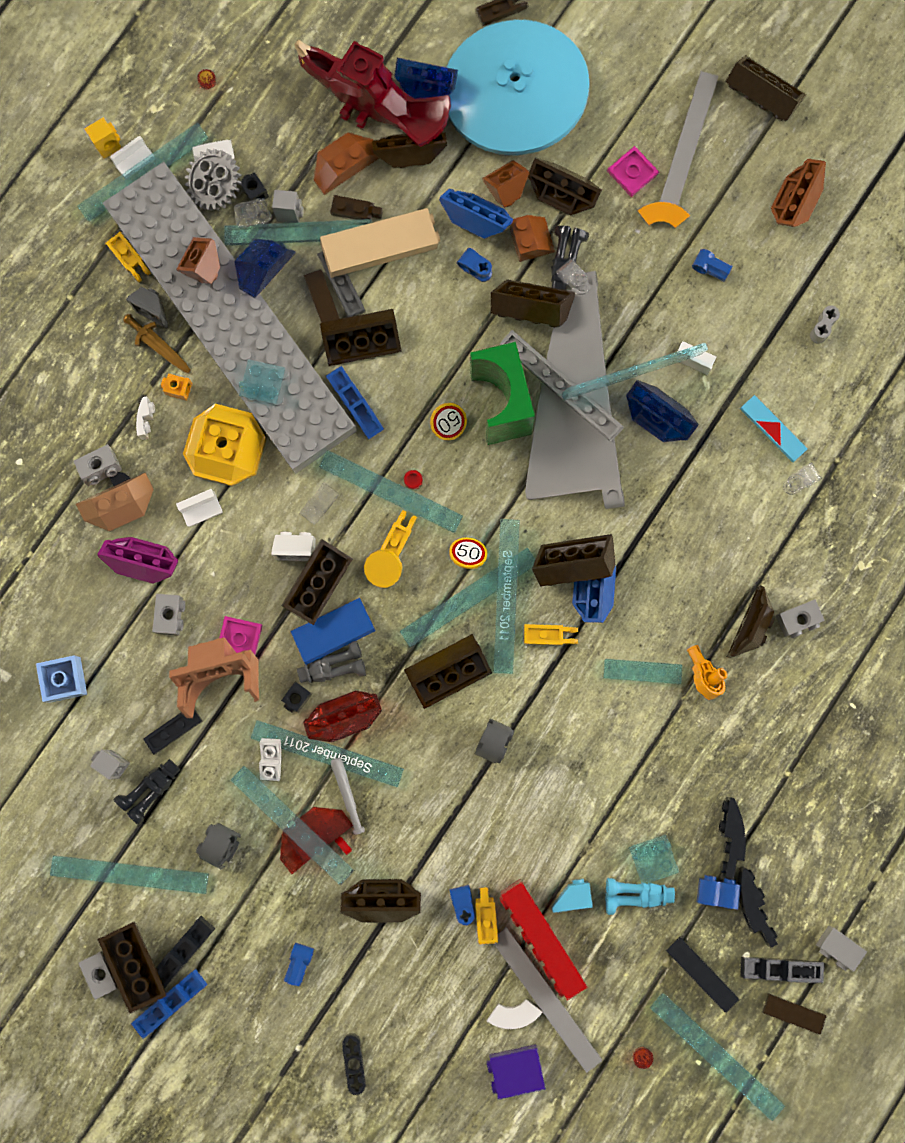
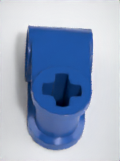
M467 248L457 261V265L463 271L471 274L481 282H486L492 277V265L489 260L479 255L472 248Z
M465 885L450 889L451 900L458 922L462 925L471 924L475 918L470 886ZM464 910H466L467 913H471V916L468 918V921H465V918H461L460 916L463 914Z

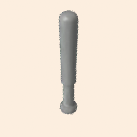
M335 758L331 761V766L346 810L350 813L349 815L354 827L353 834H361L365 832V829L361 826L356 811L357 807L341 758Z

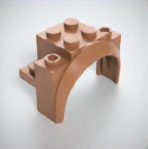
M225 637L189 646L188 665L169 671V678L178 687L177 708L186 718H193L195 704L200 693L213 681L228 675L244 676V691L249 692L254 698V702H257L259 700L257 657L251 650L236 653Z

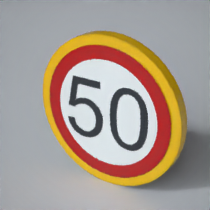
M454 403L439 405L433 411L430 418L432 432L442 440L458 438L464 432L467 424L464 410Z
M460 538L451 544L449 555L451 560L459 567L475 569L485 563L487 549L476 539Z

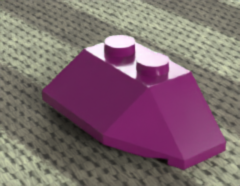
M133 537L118 538L112 541L105 540L97 554L116 574L152 584L171 577L178 564V559L174 557L168 547Z

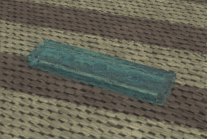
M604 659L603 679L681 684L682 664Z

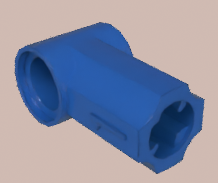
M707 249L700 250L692 265V268L698 273H708L725 282L733 267L715 258V255Z
M295 942L289 960L291 961L284 979L285 982L300 987L306 968L309 966L313 956L314 948Z

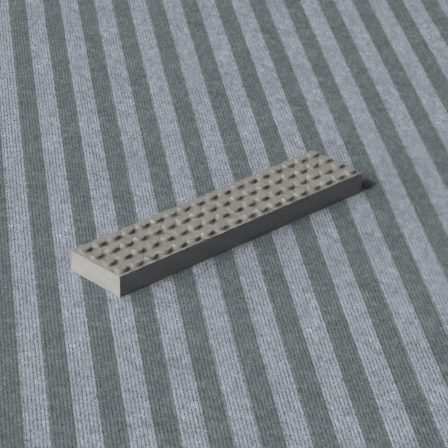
M165 162L103 202L111 217L295 474L357 432L354 423ZM193 237L215 240L220 269L217 279L212 284L201 283L176 270Z

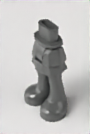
M357 640L351 642L349 649L344 652L324 656L307 665L304 664V667L297 668L300 683L308 681L309 683L325 682V680H332V678L350 673H356L359 677L366 676L363 659L336 668L331 667V665L362 657Z

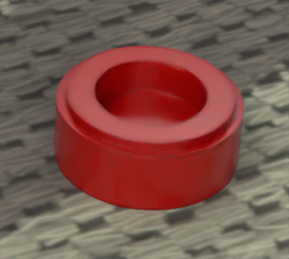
M416 470L408 471L404 476L405 486L411 490L421 487L423 483L421 473Z
M339 836L334 840L346 855L352 852L351 847L342 837Z

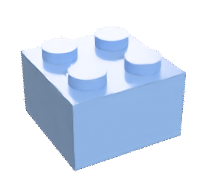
M73 655L36 663L42 702L52 703L87 695L81 657Z

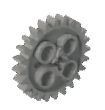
M214 148L213 151L207 149L206 153L201 151V157L194 156L196 162H189L192 168L186 169L190 174L184 178L189 179V182L185 183V186L190 187L186 193L191 194L190 198L195 201V205L205 210L212 211L215 209L219 211L220 207L226 208L225 202L231 204V197L236 198L234 191H240L236 186L241 184L237 178L242 175L236 172L240 167L235 165L237 161L232 159L231 155Z

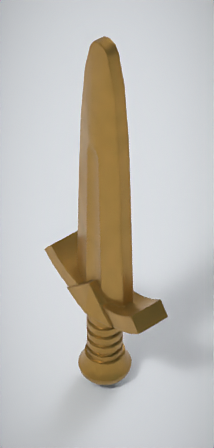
M131 314L124 316L123 322L138 332L135 339L136 346H140L142 340L180 370L186 373L191 372L184 360L152 330L157 328L155 322L143 327Z

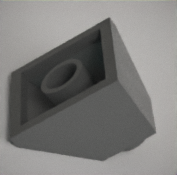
M141 287L126 298L136 313L166 329L169 325L163 303L158 296V292L151 288L147 290Z

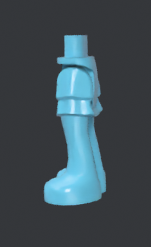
M614 878L606 879L607 894H605L607 915L615 914L619 906L651 908L659 906L661 903L662 906H666V903H674L675 889L666 888L665 885L646 884L644 882H641V884L617 882ZM618 893H637V894H639V896H625V895H616V894H618Z

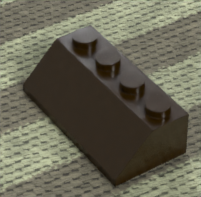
M747 55L736 62L725 81L729 84V88L734 91H740L749 101L754 100L761 109L774 113V117L780 121H787L807 95Z
M507 279L491 292V314H496L498 317H511L517 321H531L533 324H547L550 327L557 328L567 320L575 292Z
M393 309L320 323L328 366L402 352Z
M608 534L541 545L532 567L540 587L612 577L616 564L613 536Z
M321 539L281 606L302 620L314 625L353 558Z
M473 634L404 669L424 709L492 674L488 662Z
M135 921L97 939L129 1014L167 996Z

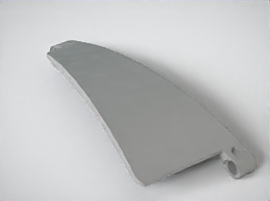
M596 271L577 274L578 289L568 290L575 292V297L567 320L560 327L553 328L547 361L611 415L597 294L598 280ZM542 382L525 492L527 499L533 500L602 489L605 509L625 507L615 438L610 442Z

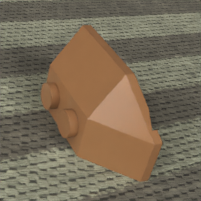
M146 472L82 500L76 503V506L85 522L111 531L144 516L154 488Z

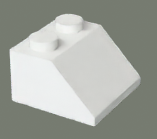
M280 532V535H275L271 555L279 561H308L315 550L316 539L314 536H311V533L301 532L299 535H292L291 532Z

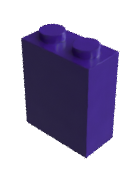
M536 1044L489 1054L490 1060L486 1061L489 1073H493L494 1081H491L493 1094L497 1093L498 1100L546 1089Z

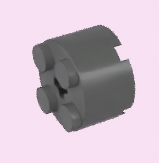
M490 718L474 754L495 764H500L507 751V748L504 746H508L515 731L511 727Z
M220 823L216 825L210 824L205 833L207 836L204 842L198 845L196 853L199 854V858L222 870L226 867L223 865L224 862H230L239 845V842L236 840L237 837L241 838V834Z

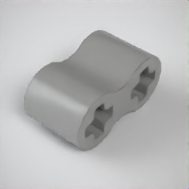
M828 306L819 315L818 323L810 332V338L814 343H823L831 334V326L840 316L838 308Z

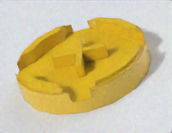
M377 550L372 552L366 559L364 573L368 581L380 588H388L400 579L402 563L394 552Z

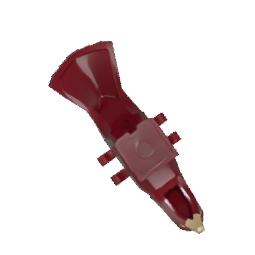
M301 40L296 41L295 48L299 54L298 59L301 67L326 89L330 90L340 102L345 104L340 111L341 119L348 121L352 110L355 109L361 112L355 121L358 123L356 127L363 130L370 117L378 122L390 124L401 129L419 147L428 145L433 139L435 140L446 127L451 108L450 97L446 95L414 99L407 95L393 82V73L384 66L383 55L353 41L343 59H340L320 48L306 45Z

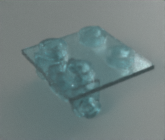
M248 359L243 381L239 383V388L241 389L239 396L277 404L285 367Z
M666 834L629 847L641 882L647 884L679 873L671 850L672 846Z

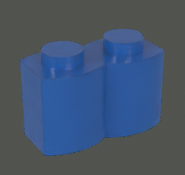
M704 875V878H699L696 902L738 909L741 885L736 883L735 879L724 878V881H718L716 876Z

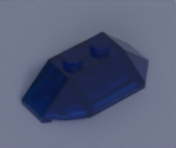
M397 58L394 78L399 82L403 91L414 99L450 96L455 90L458 70Z
M254 239L234 262L239 289L256 298L295 255L296 251L278 241Z
M636 380L626 394L632 420L662 442L688 440L699 425L687 408L656 386Z

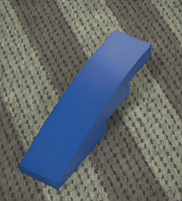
M342 366L326 375V378L368 439L384 430L376 415Z
M196 969L193 970L167 992L166 997L155 1002L131 1023L132 1026L144 1039L208 984Z

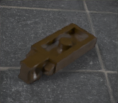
M334 195L330 210L331 215L366 222L371 220L372 217L381 219L383 213L381 207L374 206V203L370 201Z

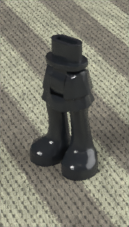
M556 226L554 234L558 237V246L555 259H553V266H551V282H553L551 288L566 290L575 274L579 247L581 243L588 240L589 233L579 228L573 229L567 259L564 256L571 234V227Z
M169 759L164 765L161 763L160 767L149 771V774L144 776L141 783L128 795L119 794L113 800L122 810L128 811L127 815L133 822L140 825L144 820L146 809L156 798L163 795L165 790H168L172 779L176 778L175 775L180 771V768ZM148 788H150L151 791L146 795V797L135 807L130 809L132 805L137 801V799Z

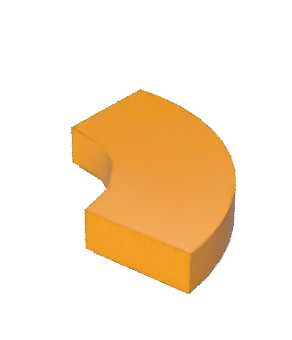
M668 202L651 203L638 210L648 225L663 221L676 228L690 216L680 206Z

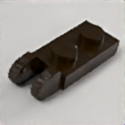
M493 0L476 7V14L482 27L526 10L528 3L525 1L514 5L513 3L520 0Z

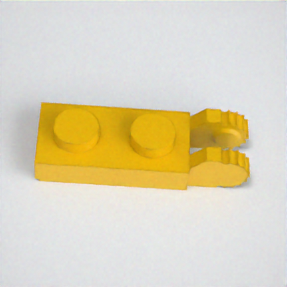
M121 232L106 242V245L138 283L142 280L140 275L134 271L137 266L140 265L142 271L147 276L151 274L143 263L142 258Z
M402 510L380 550H389L399 557L412 532L417 517L413 515L406 528L401 523L405 519L407 512Z
M524 624V644H578L577 639H563V632L576 633L578 628L563 627V625Z

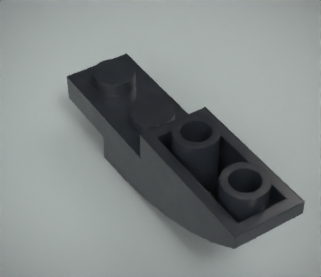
M727 797L726 801L724 800L722 804L724 817L719 823L721 836L728 838L723 847V853H726L725 861L721 862L720 873H723L722 877L734 880L737 860L745 861L746 837L739 807L734 798Z
M742 866L739 868L738 884L741 885L739 901L749 930L754 934L759 931L766 945L772 948L778 945L776 941L778 936L772 927L769 928L766 923L768 917L764 910L759 909V907L765 905L763 900L765 895L760 887H756L754 883L756 878L753 872Z

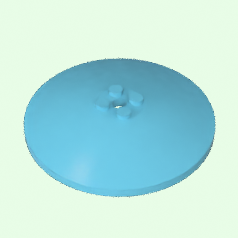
M509 20L489 25L477 31L458 47L445 70L443 96L448 95L450 97L449 119L451 123L470 143L495 154L525 155L554 145L575 127L587 105L589 73L580 50L561 31L536 21ZM513 76H518L520 78L518 81L515 82L510 80V78Z

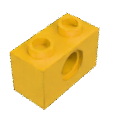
M104 117L85 128L103 160L122 148L119 143L121 138L111 122L107 123Z

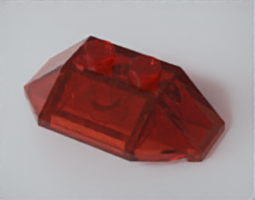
M353 691L319 704L303 723L308 739L335 742L369 729L382 712V708L377 694Z
M311 808L282 831L280 860L292 875L353 826L352 822L341 809Z

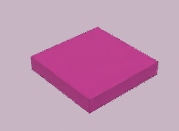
M635 146L607 169L611 177L631 198L659 175V171Z
M225 616L219 638L225 637L236 653L251 650L256 655L263 625Z

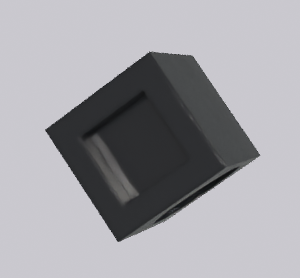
M255 172L245 175L240 181V186L253 207L269 198L266 188ZM257 186L255 190H249L250 187Z
M294 682L281 700L285 703L283 707L291 713L294 710L299 713L312 696V693L299 683ZM295 693H298L301 697L298 704L291 702V697Z

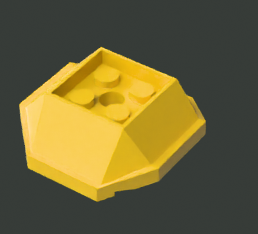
M214 404L193 418L183 456L195 477L233 486L257 474L267 439L252 413ZM222 440H226L227 445L219 448V443Z

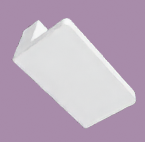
M141 136L132 140L110 157L125 179H128L156 159L145 145Z
M682 341L674 357V360L706 375L709 374L716 359V356Z
M212 489L176 503L188 527L223 513L217 496Z

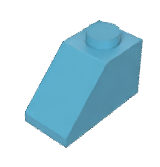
M584 879L572 880V884H568L551 906L552 912L592 908L589 882H584Z

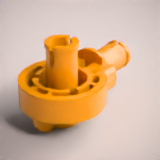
M698 645L688 648L687 652L694 663L692 670L697 691L708 700L717 698L725 691L724 679L727 678V672L723 668L715 669L709 660H705Z

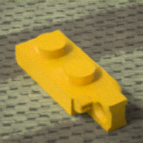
M481 887V898H476L475 904L478 945L498 943L494 898L488 897V887Z

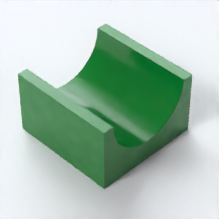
M516 342L470 352L471 381H486L494 384L503 392L508 402L501 413L487 420V445L531 435L535 414Z

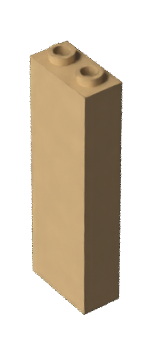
M428 208L321 236L320 244L330 277L340 276L437 249L440 236L433 227L435 225L433 214H429Z

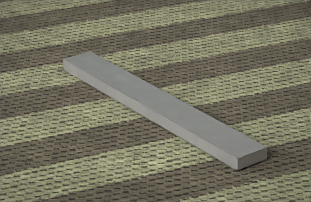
M703 71L700 72L660 202H668L677 206L679 204L718 79L716 75Z
M513 330L502 340L500 345L516 342L521 364L610 442L623 430L624 427Z
M506 927L498 933V943L493 944L587 1073L603 1060Z

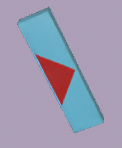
M755 395L740 408L792 463L807 450L805 445Z

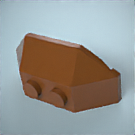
M347 132L317 153L314 182L324 195L380 159L373 154L372 141L374 139Z
M807 159L803 165L797 167L786 176L771 206L778 225L796 227L808 222L824 190L825 161Z

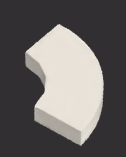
M527 999L514 1007H505L498 1003L488 1017L487 1022L504 1029H517L535 1021L542 1014V1010Z

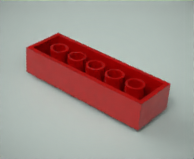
M521 879L500 891L501 897L499 899L506 910H511L512 914L510 916L515 926H521L523 929L521 932L522 937L527 945H533L534 948L531 950L537 961H543L545 964L543 966L544 972L549 980H555L556 983L553 985L561 998L565 996L568 1001L588 988Z

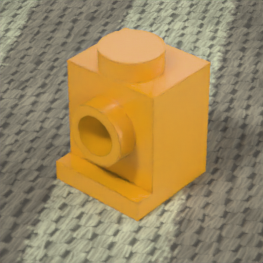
M168 373L167 378L164 377L162 379L161 388H163L165 395L187 401L193 383L189 378ZM174 382L177 383L176 387H172Z

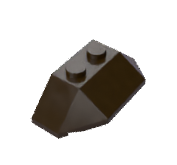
M446 132L440 133L435 140L433 139L428 145L426 144L421 147L410 140L406 134L389 135L372 141L373 154L393 168L431 164L447 146Z
M535 158L529 170L528 178L537 199L570 216L594 208L602 192V189L589 179L553 162Z
M760 585L756 588L726 657L732 658L764 645L767 639L765 635L767 628L770 629L775 620L772 618L775 612L764 586Z
M362 879L347 891L345 890L341 893L340 913L361 923H402L421 913V893L403 879Z

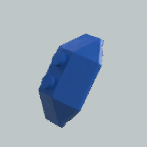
M448 189L439 198L453 224L484 239L503 232L513 222V219L504 208L472 193Z
M616 566L612 577L574 582L572 604L585 623H603L614 606Z

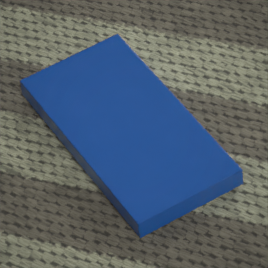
M358 598L319 617L314 625L306 623L292 630L291 634L304 663L307 665L376 630L361 599Z

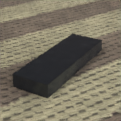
M195 709L193 718H186L181 712L147 735L143 740L153 755H155L199 725L203 720Z

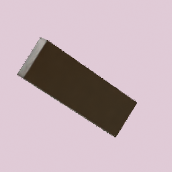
M319 269L304 275L321 323L340 319L322 270Z
M770 993L767 995L762 1011L763 1014L819 1035L822 1033L827 1017L823 1013Z

